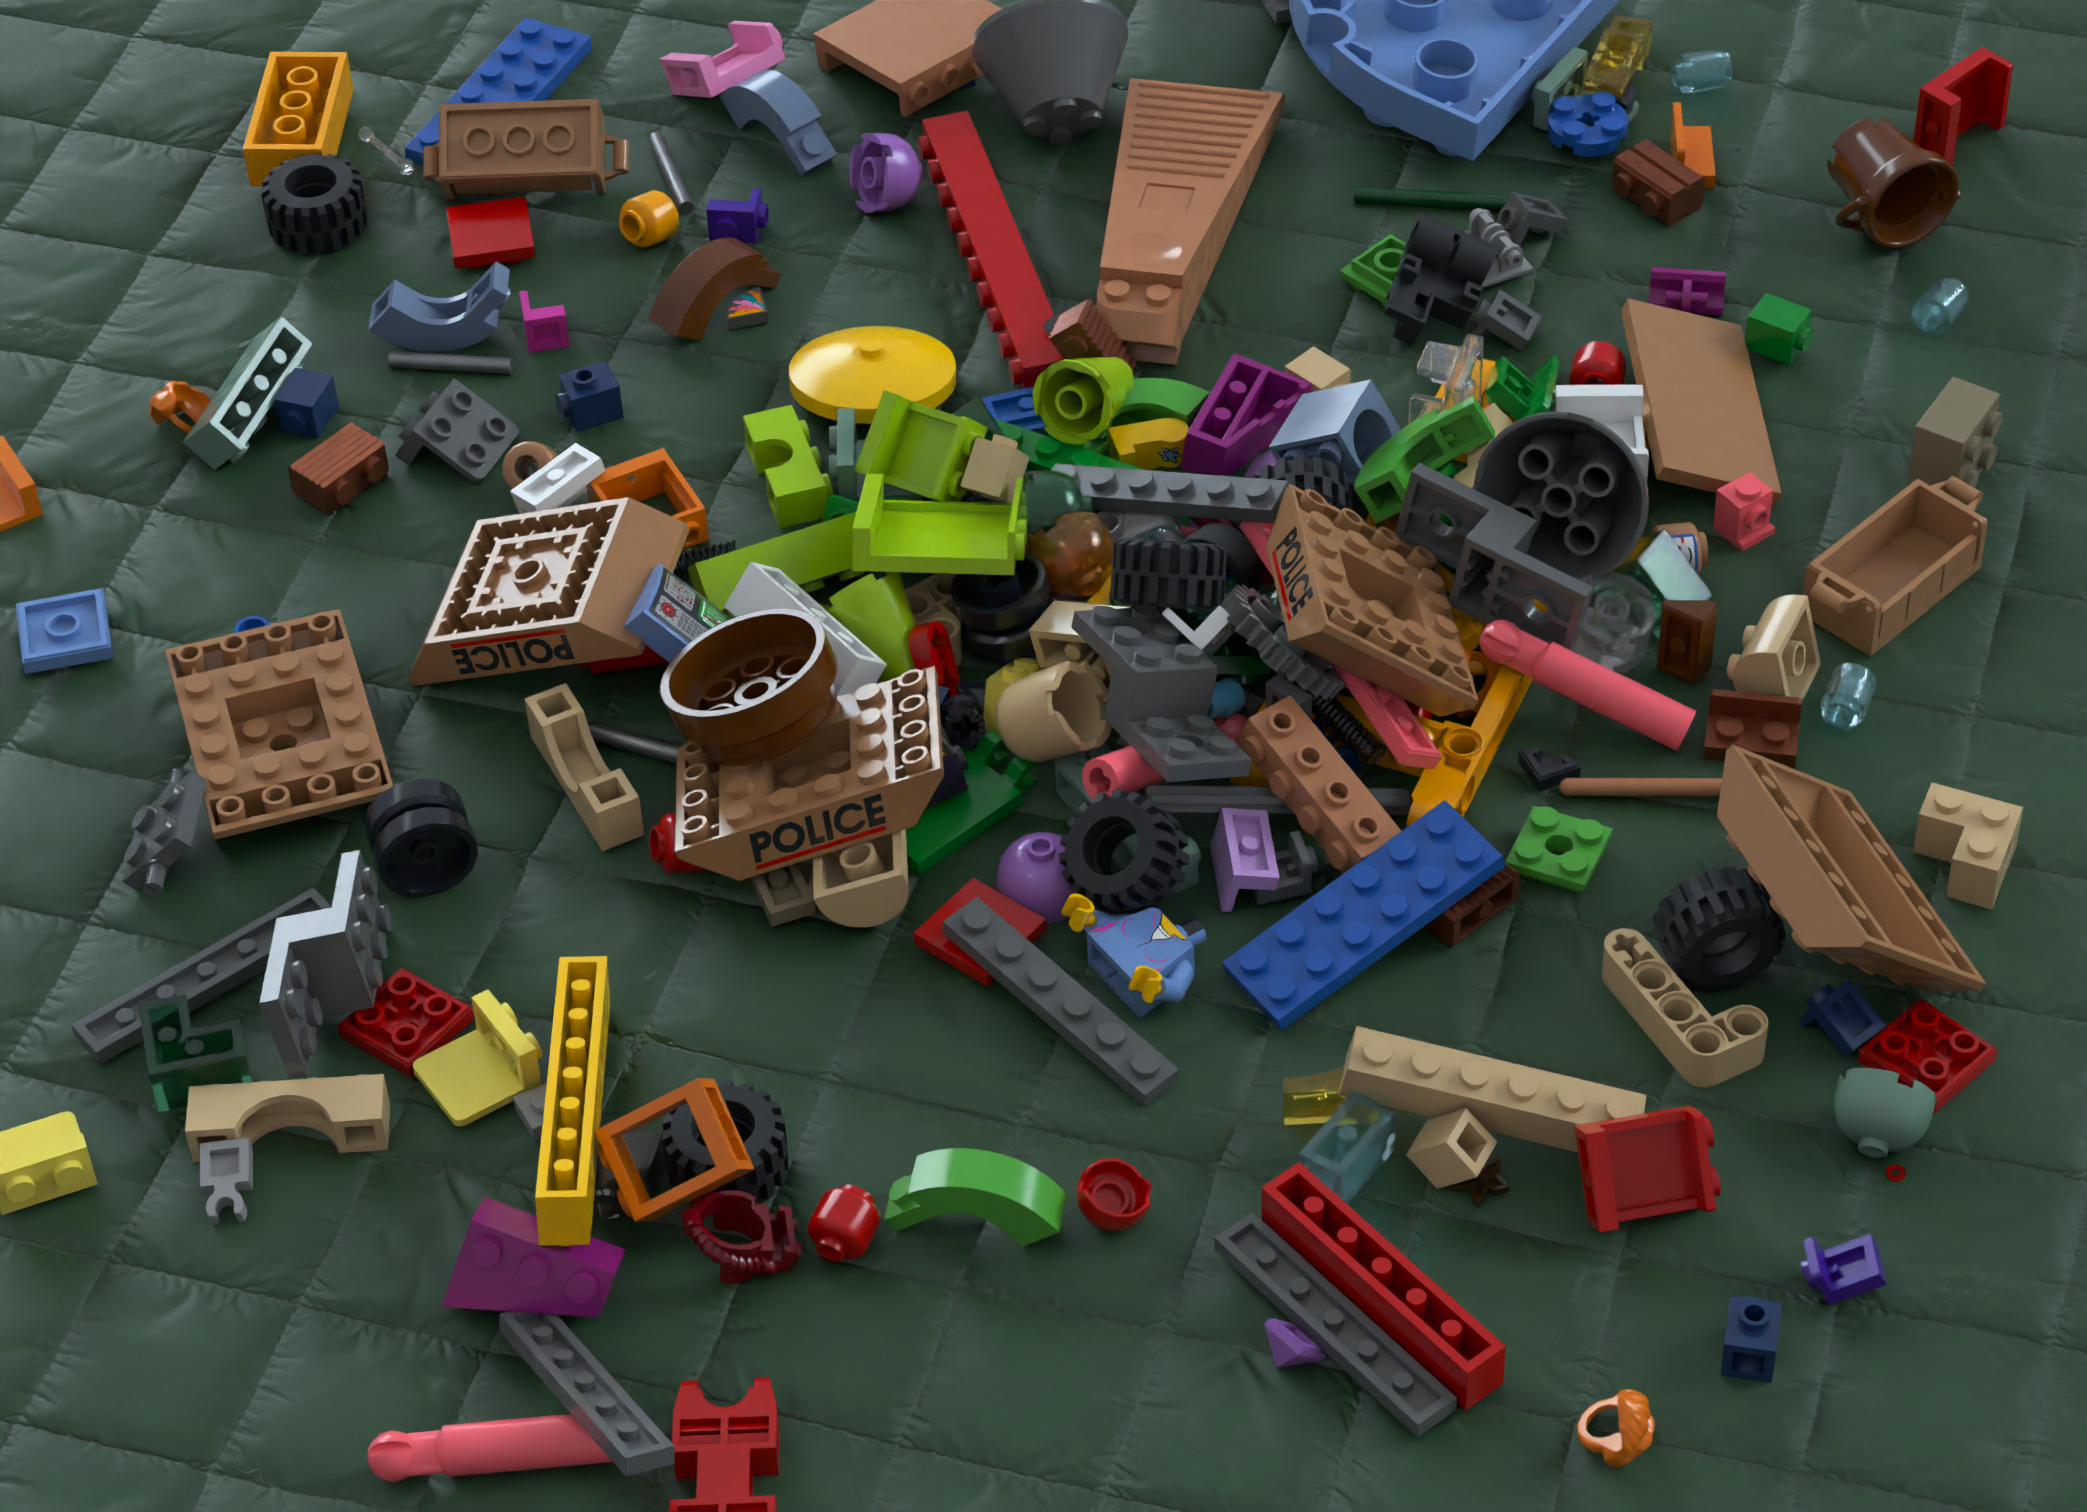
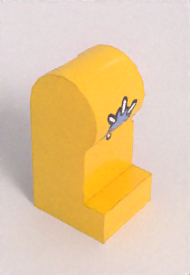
M1162 418L1108 428L1109 458L1144 470L1155 469L1159 466L1166 468L1179 467L1189 427L1184 421L1177 418Z

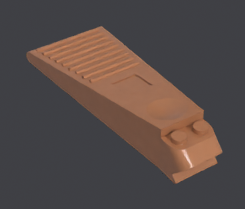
M1130 78L1101 257L1100 283L1097 290L1096 307H1098L1097 312L1103 314L1102 319L1108 320L1107 325L1113 327L1112 332L1118 333L1117 338L1122 339V345L1127 346L1128 352H1132L1131 358L1143 362L1176 365L1184 335L1282 115L1285 104L1284 93Z

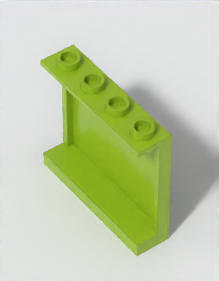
M866 474L852 527V571L1014 575L1016 560H1024L1029 518L1031 516V492H1023V477H1016L1012 503L884 500V474Z

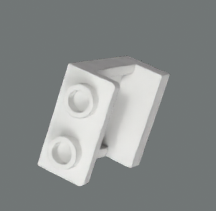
M1643 384L1556 385L1554 412H1569L1583 415L1611 429L1632 450L1643 470L1647 483L1649 452L1645 448L1642 420Z

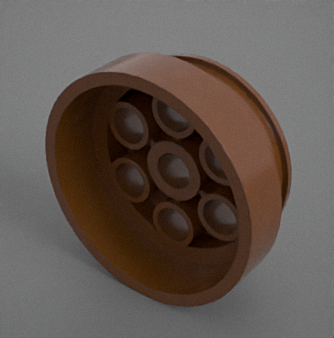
M788 608L755 611L735 617L711 628L684 647L664 672L660 693L678 732L689 741L698 743L707 758L716 763L729 766L752 765L775 759L793 751L809 741L828 723L837 705V693L833 685L838 668L837 658L822 624L815 616L801 610Z

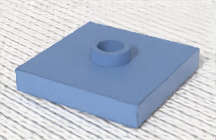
M103 588L16 604L22 664L25 674L113 658L108 612Z

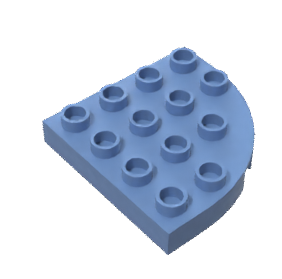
M1289 0V9L1295 32L1307 55L1334 87L1364 109V114L1368 120L1380 126H1395L1432 143L1439 152L1447 156L1464 157L1474 161L1532 97L1536 83L1539 80H1543L1552 71L1558 59H1563L1573 47H1578L1620 0Z

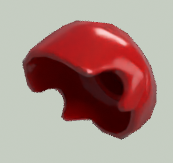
M1119 1158L1099 1159L1085 1168L1079 1178L1076 1188L1077 1205L1086 1220L1104 1231H1124L1135 1226L1145 1216L1151 1206V1182L1143 1178L1133 1165Z

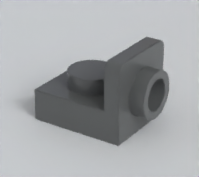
M1511 192L1505 206L1499 213L1496 223L1501 224L1504 230L1511 236V241L1520 246L1528 229L1540 234L1544 233L1545 230L1562 233L1568 219L1550 200Z
M1500 289L1491 302L1483 299L1470 319L1476 324L1469 338L1476 342L1485 329H1488L1521 351L1530 340L1542 316Z

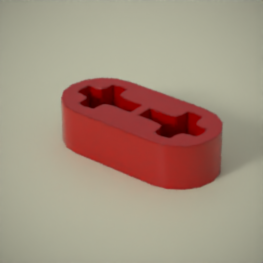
M938 621L913 626L909 632L908 644L914 669L922 670L935 666L938 673V686L949 688L951 698L952 695L959 692L956 691L957 684L960 683V678L946 628Z

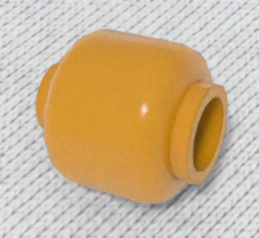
M657 190L648 191L628 199L622 205L619 218L621 233L637 247L647 248L669 240L677 232L679 225L677 208L671 198L663 192Z

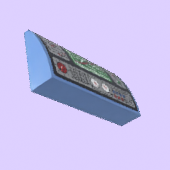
M658 563L650 574L624 628L641 637L648 647L671 663L675 656L690 642L731 618L662 564Z

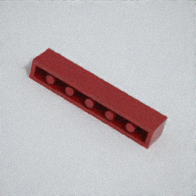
M1298 1162L1261 1187V1220L1456 1396L1457 1403L1465 1411L1504 1384L1506 1346L1304 1165Z

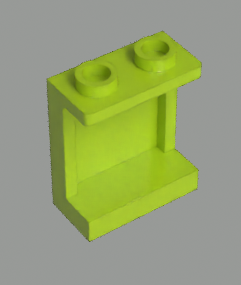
M884 390L854 471L864 476L866 474H884V484L934 501L961 502L967 490L960 485L976 437L985 439L988 427L970 418L955 416Z

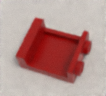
M1981 47L1922 86L1919 92L1913 141L1924 150L1935 151L1952 164L1957 136L1978 122H1984L1996 130L2004 127L2013 64L1990 50Z
M1692 1106L1574 1126L1587 1222L1597 1231L1619 1229L1618 1222L1684 1210L1699 1208L1706 1213L1716 1211L1715 1197L1720 1196L1721 1185L1718 1172L1714 1166H1710L1708 1148L1714 1146L1713 1128L1709 1118H1704L1703 1113Z

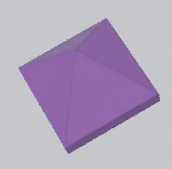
M1268 1318L1264 1324L1276 1368L1321 1362L1326 1358L1327 1354L1294 1323Z

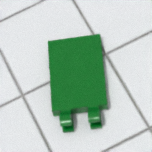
M990 730L985 733L972 752L965 747H960L969 766V769L963 772L969 789L925 809L916 826L906 829L907 864L918 875L1023 805L1022 792L1029 790L1038 783V778L1029 772L1037 766L1036 762L1032 763L1017 756L1010 762L1003 775L1000 776L993 770V768L998 767L1008 759V755L999 749L1005 743L996 730Z

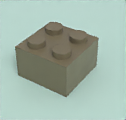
M1952 377L1915 426L1907 486L1917 478L1931 486L1947 481L1951 476H1955L1975 488L1980 472L1983 469L1989 470L1997 455L1998 447L1993 444V441L2003 418V414L1998 412L2001 394Z

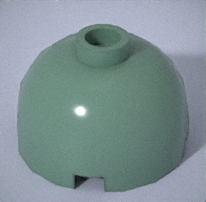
M1852 1068L1847 1070L1845 1078L1841 1074L1838 1077L1834 1093L1833 1112L1841 1132L1846 1138L1858 1145V1150L1861 1153L1871 1157L1883 1158L1887 1156L1888 1152H1899L1914 1146L1925 1134L1935 1108L1936 1097L1934 1092L1925 1084L1915 1079L1912 1088L1897 1083L1899 1073L1875 1068Z

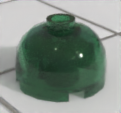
M1057 470L1025 472V477L1028 483H1025V498L1029 532L1036 533V538L1039 539V543L1032 544L1034 556L1039 559L1055 557L1070 552L1083 540L1086 522L1094 521L1091 495L1083 496L1078 482L1070 475Z

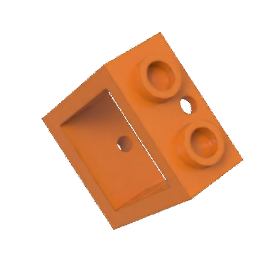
M664 448L606 468L605 472L586 485L589 503L626 497L641 502L665 493L678 514L672 517L685 522L690 529L682 550L709 540L706 508Z
M696 1078L595 1130L600 1142L597 1145L598 1155L603 1165L609 1171H613L620 1187L617 1190L619 1203L625 1213L630 1217L632 1216L635 1222L653 1221L695 1200L698 1196L709 1193L754 1170V1166L715 1079ZM688 1103L716 1167L650 1199L623 1136Z

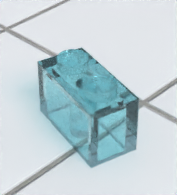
M1354 1090L1299 1153V1162L1348 1205L1395 1150L1396 1112Z

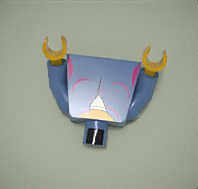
M1075 893L1068 897L1061 909V913L1063 916L1071 917L1068 923L1073 931L1080 932L1083 929L1087 931L1088 964L1139 1018L1148 1014L1162 1002L1179 1003L1183 999L1195 974L1194 947L1206 941V932L1196 917L1192 916L1174 925L1158 908L1151 907L1137 913L1108 914L1094 909V904L1081 894Z

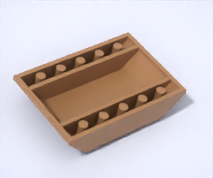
M1735 745L1729 747L1725 755L1717 817L1728 832L1726 840L1749 863L1748 873L1756 882L1765 887L1771 896L1769 900L1771 907L1788 921L1794 930L1791 934L1793 940L1803 950L1811 954L1815 951L1825 954L1842 965L1847 962L1858 966L1869 975H1874L1875 973L1883 975L1899 986L1908 984L1924 991H1981L1986 986V982L1850 791Z

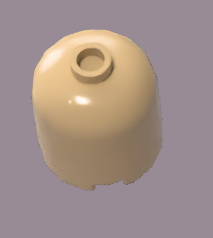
M1065 661L1020 678L1011 683L999 698L996 707V723L999 734L1006 747L1015 756L1032 763L1100 747L1109 738L1112 728L1103 718L1105 711L1103 699L1107 698L1108 689L1100 675L1087 663L1077 665L1070 661Z

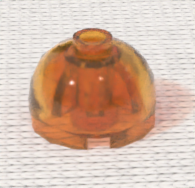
M1075 512L1066 514L1055 519L1057 527L1051 529L1046 534L1043 528L1036 532L1027 545L1026 553H1031L1041 560L1049 581L1051 593L1064 598L1089 596L1097 592L1112 574L1114 540L1105 522L1103 523L1095 513Z

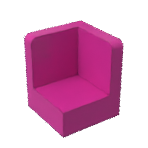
M527 290L520 291L519 296L529 353L570 347L564 305L530 309Z

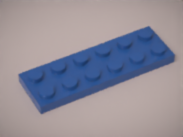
M525 17L445 104L545 101L592 49L591 36ZM439 111L404 148L407 161L424 165V147L439 143Z
M1444 800L1224 960L1222 964L1225 973L1282 1031L1506 867L1503 855Z

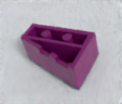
M1233 353L1187 432L1180 469L1193 474L1230 476L1272 443L1301 395L1310 393L1312 383Z
M484 1197L470 1221L441 1307L599 1317L611 1293L626 1250L591 1237L590 1244L539 1245L537 1216Z

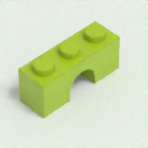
M792 405L744 415L746 448L756 473L765 472L768 502L779 529L823 519L827 498L833 495V488L828 473L821 474L820 472L822 471V464L817 447L809 446L811 443L810 433L805 419L798 420Z

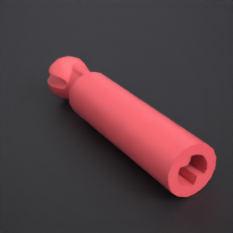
M1496 620L1486 625L1479 639L1482 653L1491 662L1504 664L1531 677L1534 683L1675 751L1679 749L1697 712L1555 642L1548 643L1519 629L1511 621Z
M1234 713L1224 718L1216 717L1214 723L1239 746L1237 741L1248 719L1242 714ZM1131 745L1091 759L1085 764L1082 771L1084 788L1094 801V796L1103 792L1110 797L1113 790H1123L1128 794L1130 792L1137 793L1144 790L1148 785H1158L1167 782Z
M572 1414L443 1425L441 1430L414 1433L390 1430L379 1434L368 1448L369 1468L377 1477L390 1482H397L409 1476L442 1473L448 1478L612 1463V1460Z

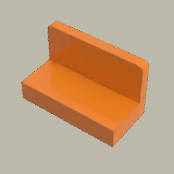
M1673 102L1670 128L1671 156L1701 175L1705 179L1704 188H1715L1716 174L1711 126H1683L1681 102Z
M0 436L1 532L43 515L35 482L4 436Z

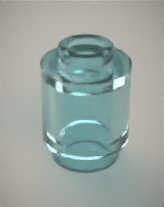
M1717 49L1678 55L1676 63L1671 66L1672 82L1675 87H1680L1683 94L1722 88L1724 83H1730L1732 80L1730 57L1726 51L1719 52Z
M1954 278L1935 281L1912 307V317L1916 325L1922 331L1932 335L1944 333L1967 307L1968 292L1966 287Z
M1845 663L1834 669L1821 701L1822 716L1830 726L1840 730H1849L1864 719L1877 686L1874 675L1867 668L1859 664Z

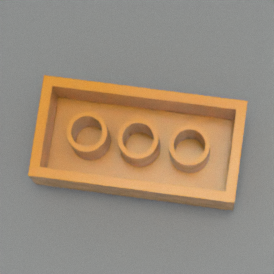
M270 52L243 146L250 186H262L264 177L269 176L268 172L271 169L280 167V163L285 160L296 159V156H310L312 153H321L324 156L328 154L337 156L354 90L347 52Z

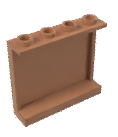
M876 0L813 33L818 66L827 72L844 63L897 93L899 95L901 115L906 117L983 75L973 58V35L988 17L1002 8L987 0Z

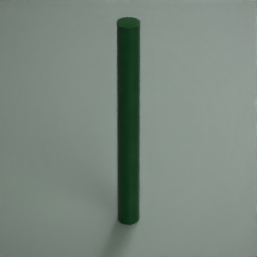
M1355 186L1354 202L1462 209L1481 208L1482 210L1501 211L1509 195L1360 186Z

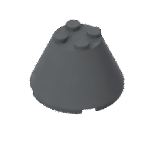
M1022 0L995 12L977 28L973 35L974 45L972 54L976 65L1024 127L1026 133L1040 138H1047L1052 145H1065L1073 140V136L1099 127L1102 124L1101 115L1128 40V26L1123 13L1116 6L1105 0L1052 2Z
M1543 412L1524 417L1503 429L1489 443L1478 461L1479 464L1472 489L1537 520L1527 555L1584 583L1597 580L1614 571L1629 557L1643 534L1649 509L1648 488L1643 470L1629 446L1611 429L1591 418L1569 412Z

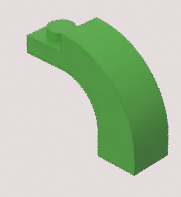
M1134 379L1130 393L1107 429L1094 440L1080 445H1071L1101 455L1109 447L1108 428L1162 418H1177L1184 421L1190 428L1210 392L1172 379Z
M1474 396L1441 413L1436 408L1401 429L1381 445L1362 466L1357 475L1354 489L1377 524L1401 512L1411 471L1418 463L1437 470L1450 460L1494 439L1495 430Z
M940 1149L917 1155L912 1175L903 1176L893 1182L889 1192V1201L884 1221L897 1232L937 1215L948 1213L968 1214L993 1223L1023 1247L1059 1233L1068 1193L1038 1169L1015 1158L979 1149Z

